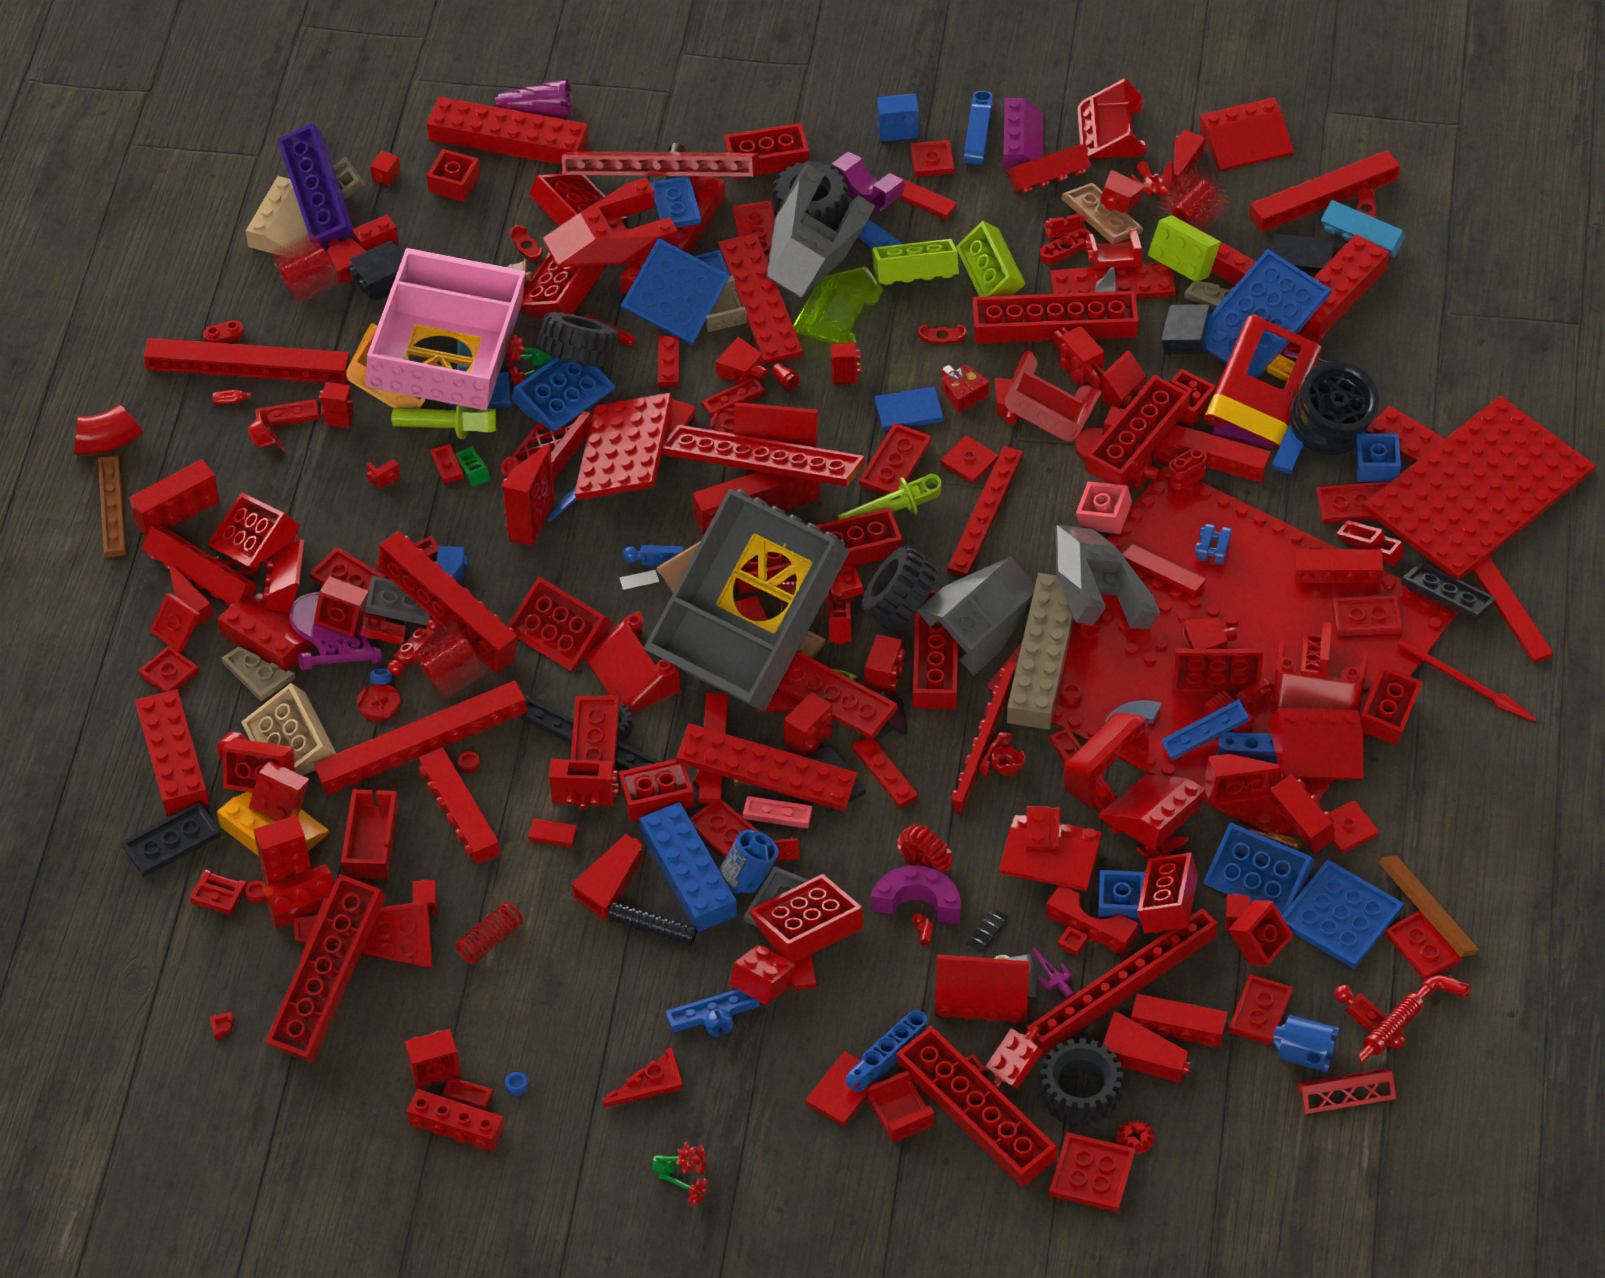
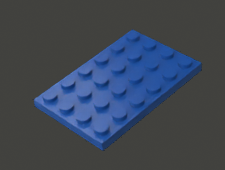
M1267 249L1209 316L1204 336L1205 351L1227 364L1246 318L1251 315H1259L1264 320L1297 334L1331 295V289ZM1264 331L1247 369V374L1258 379L1290 341L1271 332Z

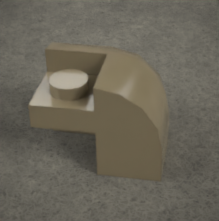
M344 157L333 166L344 200L350 198L366 186L364 180L357 173L348 158Z

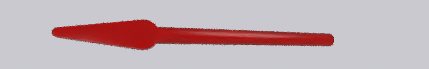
M1403 639L1398 641L1397 646L1494 701L1498 708L1533 722L1536 720L1534 716L1507 695L1495 693Z

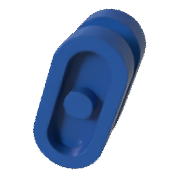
M1206 523L1205 527H1201L1199 535L1201 543H1197L1195 547V555L1198 556V560L1207 562L1208 556L1215 557L1214 563L1223 565L1230 544L1232 528L1223 527L1220 533L1215 532V525ZM1213 540L1219 541L1217 548L1211 547Z

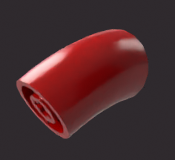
M120 404L98 415L77 416L74 455H96L119 449L142 436L143 431Z

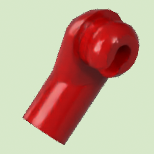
M917 913L913 916L912 922L921 933L919 943L923 946H928L931 943L934 926L925 916Z

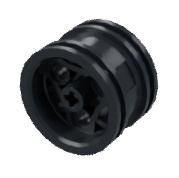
M1328 361L1315 366L1306 375L1289 409V423L1294 435L1304 446L1320 454L1341 455L1355 448L1356 434H1365L1367 427L1377 413L1379 407L1377 387L1363 370L1350 363Z

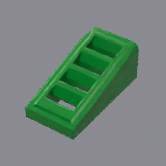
M473 447L455 454L462 472L472 487L490 480L487 466Z

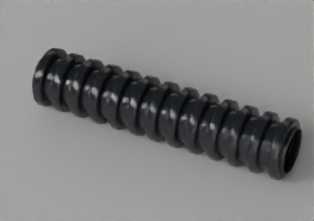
M617 901L613 902L609 908V921L615 920L616 923L628 924L629 927L634 926L635 929L648 930V933L661 934V937L667 936L670 940L674 938V941L680 940L683 944L687 942L689 946L696 939V926L690 927V924L677 923V920L671 921L668 917L664 919V916L658 917L655 913L651 915V912L647 911L645 913L642 909L638 911V908L634 907L632 909L629 905L625 907V904L621 903L619 905Z

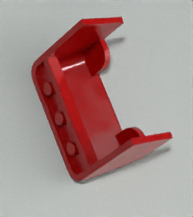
M1281 638L1272 693V707L1274 710L1278 708L1358 710L1359 712L1367 672L1368 651L1363 652L1361 668L1353 666L1345 668L1342 671L1341 679L1327 677V679L1300 677L1297 661L1291 657H1285L1286 639Z
M1122 712L1112 714L1108 718L1107 723L1073 757L1067 758L1064 762L1065 790L1092 809L1094 807L1093 782L1131 744L1146 754L1149 752L1148 721L1137 714Z

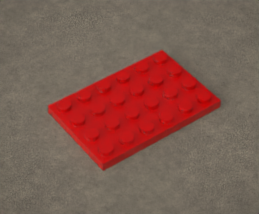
M671 393L594 406L592 422L574 493L577 500L655 487L673 402Z

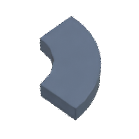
M1146 700L1126 703L1110 713L1105 720V724L1112 714L1118 712L1141 715L1148 723L1153 724L1161 709V703Z

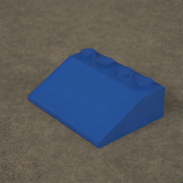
M554 358L515 386L511 399L526 415L555 433L583 411H586L615 390L616 386L598 367L579 365Z
M1229 823L1203 884L1225 894L1250 896V904L1254 900L1273 901L1280 914L1283 915L1300 894L1314 866L1315 860L1311 856L1238 825Z

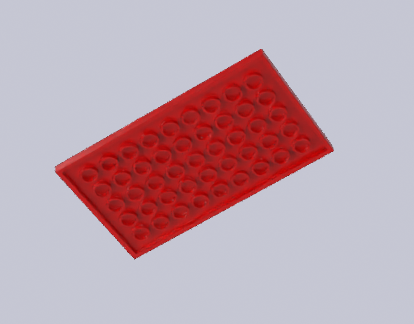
M1499 396L1365 501L1362 509L1446 573L1460 580L1486 557L1494 553L1594 472L1596 465L1502 396Z

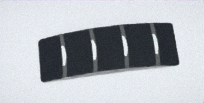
M992 909L973 932L966 945L978 952H982L990 938L1008 916L996 909Z

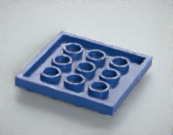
M658 238L620 308L693 345L706 321V316L712 311L730 275Z
M1327 860L1283 913L1282 917L1293 934L1355 969L1382 936L1385 929L1390 926L1402 911L1404 903Z

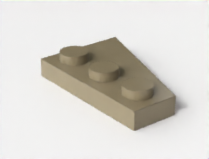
M1193 281L1185 291L1184 298L1197 304H1210L1211 310H1215L1231 290L1220 288L1218 284Z
M237 647L222 657V663L260 701H263L296 679L295 673L289 670L286 672L274 663L269 664L261 660L260 656L241 647Z

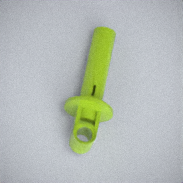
M457 405L456 410L394 408L391 415L393 426L455 428L459 439H465L469 431H496V410L490 408L487 411L469 409V407Z
M929 474L907 484L903 477L899 478L900 486H898V491L837 515L838 520L890 508L891 512L894 513L908 507L913 515H917L918 505L940 496L941 479L935 474ZM929 484H935L937 485V488L928 489L927 486Z

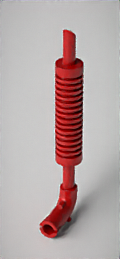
M1451 975L1448 977L1433 976L1422 983V988L1416 994H1407L1364 1040L1365 1048L1358 1055L1360 1065L1371 1055H1379L1423 1009L1422 1000L1428 994H1432L1437 989H1442L1465 999L1470 993L1471 986L1452 978Z

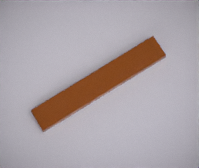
M119 455L98 458L104 556L105 558L126 555L120 459Z
M1397 855L1382 857L1379 861L1381 867L1460 957L1476 955L1479 950L1477 946Z

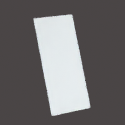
M656 570L620 577L623 590L659 582Z

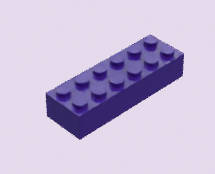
M311 123L278 138L277 140L307 231L310 235L309 237L312 236V241L317 239V244L320 243L316 247H320L322 243V249L324 248V243L325 247H327L332 239L338 238L342 240L353 235L352 229L354 228L321 130Z

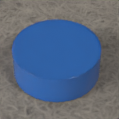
M375 669L370 673V681L374 684H388L392 681V673L388 669Z
M521 1072L510 1073L505 1079L506 1091L514 1096L524 1094L528 1089L526 1075Z

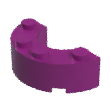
M847 152L832 163L833 170L837 169L846 179L849 190L848 196L854 200L859 195L874 204L875 207L872 212L882 211L903 194L904 180L891 173L879 181L876 180L867 171L862 158L850 152Z
M911 865L895 869L883 876L872 891V912L893 915L896 908L903 902L922 900L934 907L938 922L960 925L961 902L959 892L955 884L945 874L936 869Z

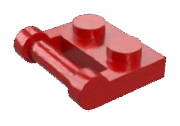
M206 869L190 896V903L232 915L242 895L245 894V887L248 882L222 877ZM212 882V883H215V884H218V885H221V886H225V887L234 889V891H231V890H228V889H225V888H222V887H218V886L212 885V884H210V883Z

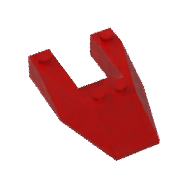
M646 177L625 184L543 237V241L558 268L617 265L648 257L658 238L678 248V230L670 217L629 230L626 229L621 217L654 208V189Z

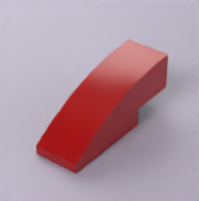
M1347 520L1336 533L1338 538L1355 550H1382L1383 564L1392 567L1405 555L1402 541L1385 537L1381 529Z

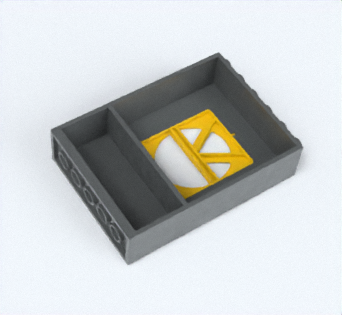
M729 489L644 649L660 660L665 659L676 665L678 669L765 712L850 551L844 547L845 543L834 534L827 531L824 533L819 527L811 523L806 524L802 522V519L792 514L789 516L782 509L776 506L771 507L757 497L754 499L743 490L738 489L736 492ZM776 552L786 556L792 564L767 581V553ZM757 555L758 578L741 570L750 559ZM796 574L797 584L794 595L776 587L791 575ZM736 578L789 603L787 608L778 616L766 621H752L740 614L734 603L733 588Z

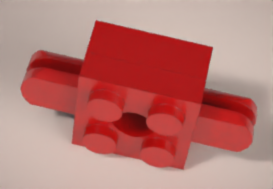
M1081 326L1069 332L1065 327L1053 332L1052 340L1060 350L1058 360L1060 367L1066 370L1073 382L1078 383L1080 387L1092 385L1094 388H1100L1102 386V374L1104 373V351Z

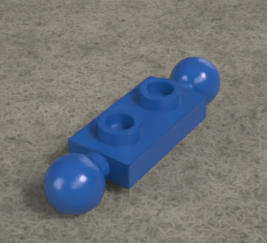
M641 545V549L638 551L635 547L628 546L623 550L622 557L627 563H634L637 559H641V565L660 566L683 552V547Z

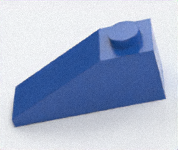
M439 546L437 563L448 575H452L458 583L464 576V569L469 567V556H465L464 547Z

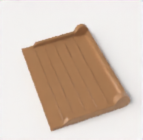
M700 542L657 567L658 573L662 575L672 594Z

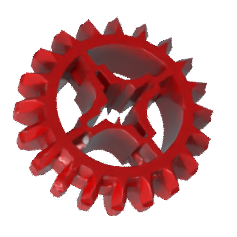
M917 824L910 825L897 840L900 854L904 856V860L909 863V866H925L936 869L946 875L953 865V856L950 854L951 850L946 847L947 844L936 835V832L930 831L928 827L925 828L923 825Z

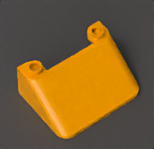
M371 323L347 368V379L392 408L420 409L425 398L365 387L367 354L378 327ZM437 363L433 364V366L443 367L442 365H439Z

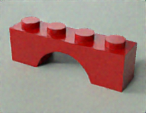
M1059 886L1046 904V916L1054 922H1059L1067 927L1071 926L1089 935L1088 938L1091 941L1099 942L1113 952L1125 955L1138 937L1139 923L1121 914L1109 919L1090 917L1080 907V894L1067 887Z

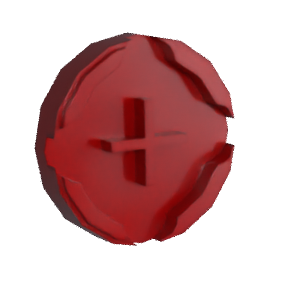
M373 684L372 687L368 688L367 686L361 691L357 704L359 712L364 718L370 721L382 722L391 719L398 713L401 699L395 687L389 684Z

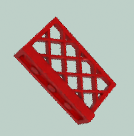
M583 411L581 415L573 419L575 421L573 425H565L555 433L550 430V432L538 435L541 430L547 429L538 422L512 456L517 459L525 456L529 458L531 454H534L545 445H549L550 448L555 447L551 452L554 481L588 437L592 422L591 414ZM566 433L563 438L555 440V436ZM553 439L552 442L541 444L542 440ZM539 443V446L527 449L530 444Z

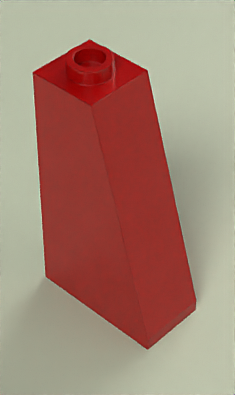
M625 834L571 884L573 898L606 921L611 904L620 900L644 858L641 842Z
M1113 1013L1103 1045L1109 1047V1054L1114 1052L1117 1055V1062L1120 1061L1123 1068L1181 1083L1183 1075H1188L1191 1062L1187 1061L1188 1051L1122 1014Z

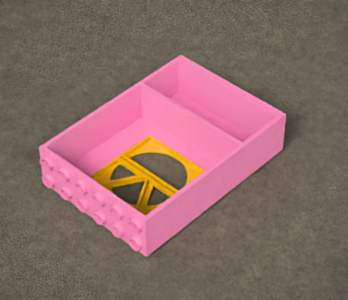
M406 248L367 354L365 387L487 411L508 348V340L511 339L523 303L526 271ZM431 336H448L463 342L469 348L472 358L415 347L414 344ZM411 354L429 359L423 363L409 361L408 356ZM440 360L443 367L433 366V364ZM450 362L470 367L466 372L454 370Z

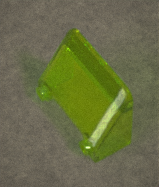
M867 267L827 275L818 282L793 325L795 332L830 344L855 343L856 336L853 332L849 331L864 305L867 303L870 305L876 304L884 289Z

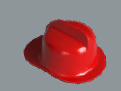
M259 411V418L252 422L248 428L252 442L258 447L276 444L285 452L286 450L276 436L270 420L262 411Z

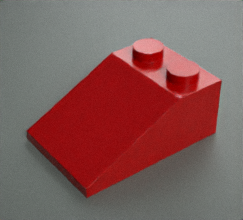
M1232 754L1208 757L1203 787L1206 789L1205 792L1210 806L1272 798L1270 789L1277 785L1280 767L1278 764Z

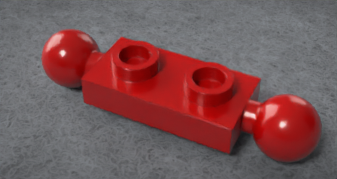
M432 617L427 621L426 629L418 628L394 654L395 659L390 661L387 666L392 676H400L404 672L405 664L412 666L420 657L415 655L416 652L414 650L417 645L419 646L420 643L424 644L431 634L435 635L437 631L441 632L443 626L436 618Z
M1340 985L1335 989V999L1340 1003L1349 1004L1345 1011L1368 1032L1371 1033L1387 1017L1361 993L1354 998L1352 989L1349 986ZM1400 1032L1389 1046L1393 1049L1402 1048L1406 1041L1404 1034Z

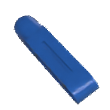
M977 91L973 94L964 150V164L984 165L993 95L988 91Z
M912 1011L869 1048L863 1054L862 1060L848 1072L845 1079L847 1087L855 1092H860L870 1083L884 1075L897 1063L896 1053L926 1030L927 1016L921 1011Z

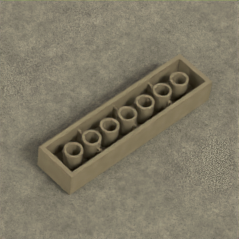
M1038 573L1007 707V723L1048 730L1051 728L1075 620L1056 575Z

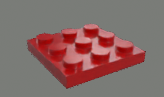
M1067 1132L1049 1190V1196L1118 1212L1134 1159L1135 1148Z

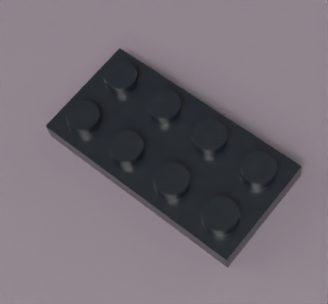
M1422 561L1409 571L1401 581V585L1407 587L1410 591L1417 592L1428 600L1435 601L1445 606L1446 609L1455 611L1466 619L1475 622L1494 606L1496 601L1495 597Z
M197 802L122 841L121 845L142 877H145L221 837V832L200 802Z

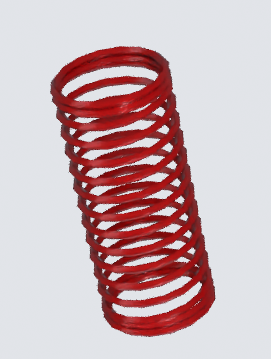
M509 902L502 903L493 913H490L482 922H479L478 925L471 929V932H468L467 935H464L463 938L456 942L457 951L465 961L470 964H476L478 959L489 953V950L500 944V941L507 938L508 934L511 935V931L514 932L515 928L523 924L524 921L521 913L513 904ZM505 906L510 908L517 915V917L520 920V923L517 922L516 918L506 909ZM473 934L478 938L480 943L474 938ZM463 946L471 953L473 959L466 953Z

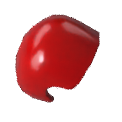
M1014 746L1006 748L997 747L990 756L993 768L1004 776L1017 774L1026 761L1024 751L1016 752Z

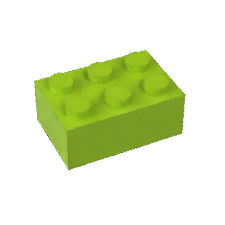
M1171 215L1159 220L1148 256L1189 279L1199 282L1209 277L1221 242Z

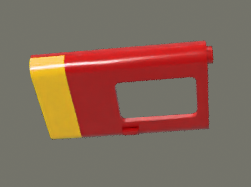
M1259 315L1248 316L1205 413V421L1218 427L1226 422L1273 443L1277 447L1276 449H1279L1290 424L1289 409L1292 401L1299 392L1306 375L1316 366L1322 352L1321 346L1266 321ZM1264 331L1271 332L1301 347L1284 389L1276 388L1247 374V369Z

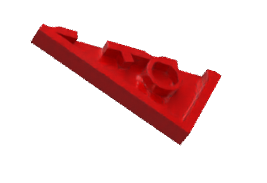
M668 1048L665 1051V1055L656 1062L652 1060L647 1064L646 1068L639 1070L627 1079L626 1084L620 1089L611 1091L603 1099L604 1108L683 1089L672 1048Z

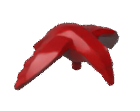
M1173 161L1167 163L1161 177H1158V174L1153 176L1148 163L1140 162L1137 165V169L1143 177L1144 183L1140 182L1133 174L1131 175L1132 178L1145 185L1144 192L1149 196L1157 194L1167 197L1165 194L1168 192H1165V190H1169L1168 186L1172 187L1170 185H1172L1171 183L1174 180Z
M1167 838L1154 850L1147 845H1139L1136 847V850L1143 857L1148 858L1169 856L1168 854L1171 851L1181 848L1182 845L1186 844L1189 838Z

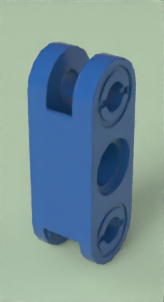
M1228 732L1219 737L1217 755H1226L1224 752H1228L1232 755L1278 764L1271 734Z

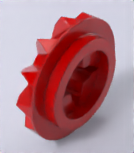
M1138 1119L1132 1122L1128 1120L1126 1124L1120 1125L1117 1133L1119 1145L1135 1148V1154L1148 1151L1153 1146L1155 1140L1153 1128H1150L1147 1122L1142 1123ZM1132 1131L1140 1134V1142L1136 1137H1132Z

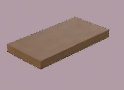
M1094 183L1063 193L1061 199L1077 213L1084 214L1086 221L1111 244L1128 239L1129 230H1137L1138 235L1142 234L1143 227L1127 213H1121L1115 209L1109 211L1105 208L1104 204L1100 202L1103 191Z

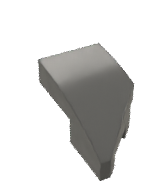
M1111 267L1102 279L1096 282L1095 292H1116L1114 267Z

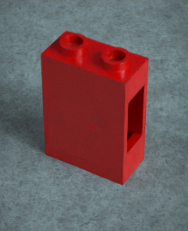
M551 759L549 780L552 803L578 804L581 810L586 809L587 804L592 806L614 805V797L619 795V783H617L618 771L614 770L613 761Z

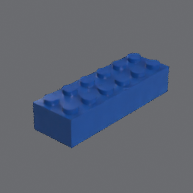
M676 803L639 818L643 839L692 926L697 927V932L736 917V899L681 803Z

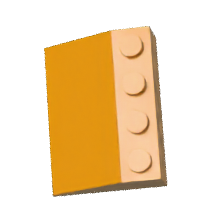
M245 792L233 797L217 811L219 824L222 829L258 855L253 829L277 821L250 809L249 804L253 793ZM300 809L297 817L305 834L309 851L329 834V830Z

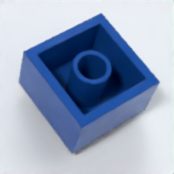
M916 94L877 97V127L880 142L919 138V109Z
M1356 434V482L1392 481L1400 475L1399 434Z
M1100 870L1098 919H1109L1121 914L1142 925L1137 911L1145 872Z

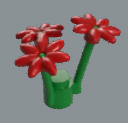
M516 334L513 336V341L508 340V348L505 354L508 358L506 365L512 376L510 381L515 382L514 387L553 360V356L542 352L540 349L523 347L521 345L523 338L518 339ZM522 352L535 353L533 355H520ZM532 359L533 365L539 368L524 374L522 371H518L517 366H514V361Z
M685 1142L684 1150L677 1149L679 1156L656 1155L652 1162V1170L654 1173L659 1174V1179L667 1180L688 1190L691 1195L687 1201L692 1202L691 1207H695L697 1202L701 1203L703 1201L702 1194L708 1191L705 1188L707 1179L701 1182V1179L698 1178L696 1186H690L669 1176L675 1172L677 1164H683V1173H686L688 1168L691 1172H694V1165H697V1173L703 1175L707 1163L704 1159L707 1153L704 1151L703 1144L700 1145V1148L692 1147L690 1149L689 1144Z

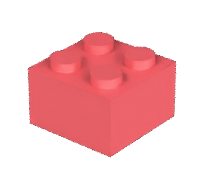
M1088 481L1076 511L1080 528L1121 534L1132 504L1128 486Z

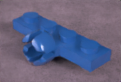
M736 989L667 1010L665 1013L673 1033L697 1025H704L709 1034L720 1037L718 1029L721 1028L723 1034L726 1035L733 1028L732 1015L760 1007V1003L757 999Z

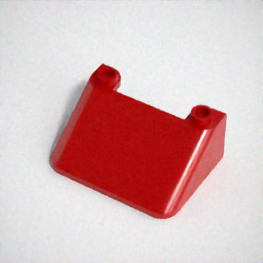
M1126 78L1086 98L1078 106L1080 144L1085 145L1089 159L1138 157L1148 152L1147 144L1133 134L1131 114H1136L1142 109L1143 95Z
M1025 351L1005 396V407L1012 413L1064 441H1074L1081 432L1102 390L1090 386H1082L1072 396L1034 375L1037 368V359L1033 356V352Z
M640 611L628 615L587 655L588 665L609 696H619L620 704H625V708L628 706L631 713L680 692L679 670L676 665L665 659L654 664L637 638L643 634L644 618Z

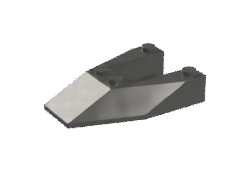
M807 164L799 172L775 217L766 278L798 298L803 297L844 260L875 207L874 204L858 195L849 204L836 231L811 217L805 211L825 174L810 164Z
M1057 525L1055 527L1056 574L1075 622L1095 624L1106 608L1101 594L1117 595L1130 628L1148 630L1160 614L1153 595L1116 546L1094 529Z

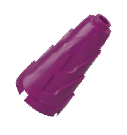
M568 79L541 83L542 85L523 87L524 89L504 91V93H499L498 97H495V107L553 118H570L572 115V96L569 94V91H571L570 82Z

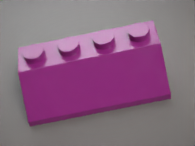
M1005 98L1003 171L1043 157V112L1025 98Z

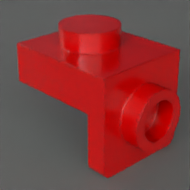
M394 459L377 469L370 462L366 464L367 479L379 489L400 478L399 464Z

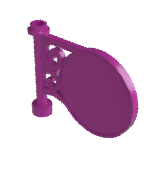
M320 592L305 594L292 604L289 619L293 629L300 636L311 641L320 653V656H311L309 652L300 653L299 666L301 670H311L312 665L363 660H371L373 664H377L378 661H381V649L375 646L371 647L367 637L360 635L362 624L356 632L363 645V648L359 649L360 641L357 638L314 623Z

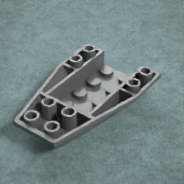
M1010 556L944 586L917 612L930 627L937 621L944 626L966 652L959 660L974 676L1002 651L1031 603L1036 584Z

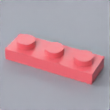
M747 796L743 818L808 829L813 810L810 805Z

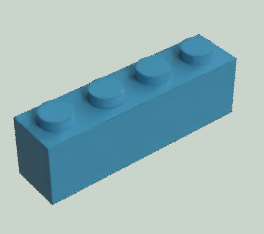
M1331 200L1321 219L1322 226L1326 232L1330 234L1337 233L1346 241H1350L1358 234L1389 251V256L1395 258L1405 239L1403 230Z

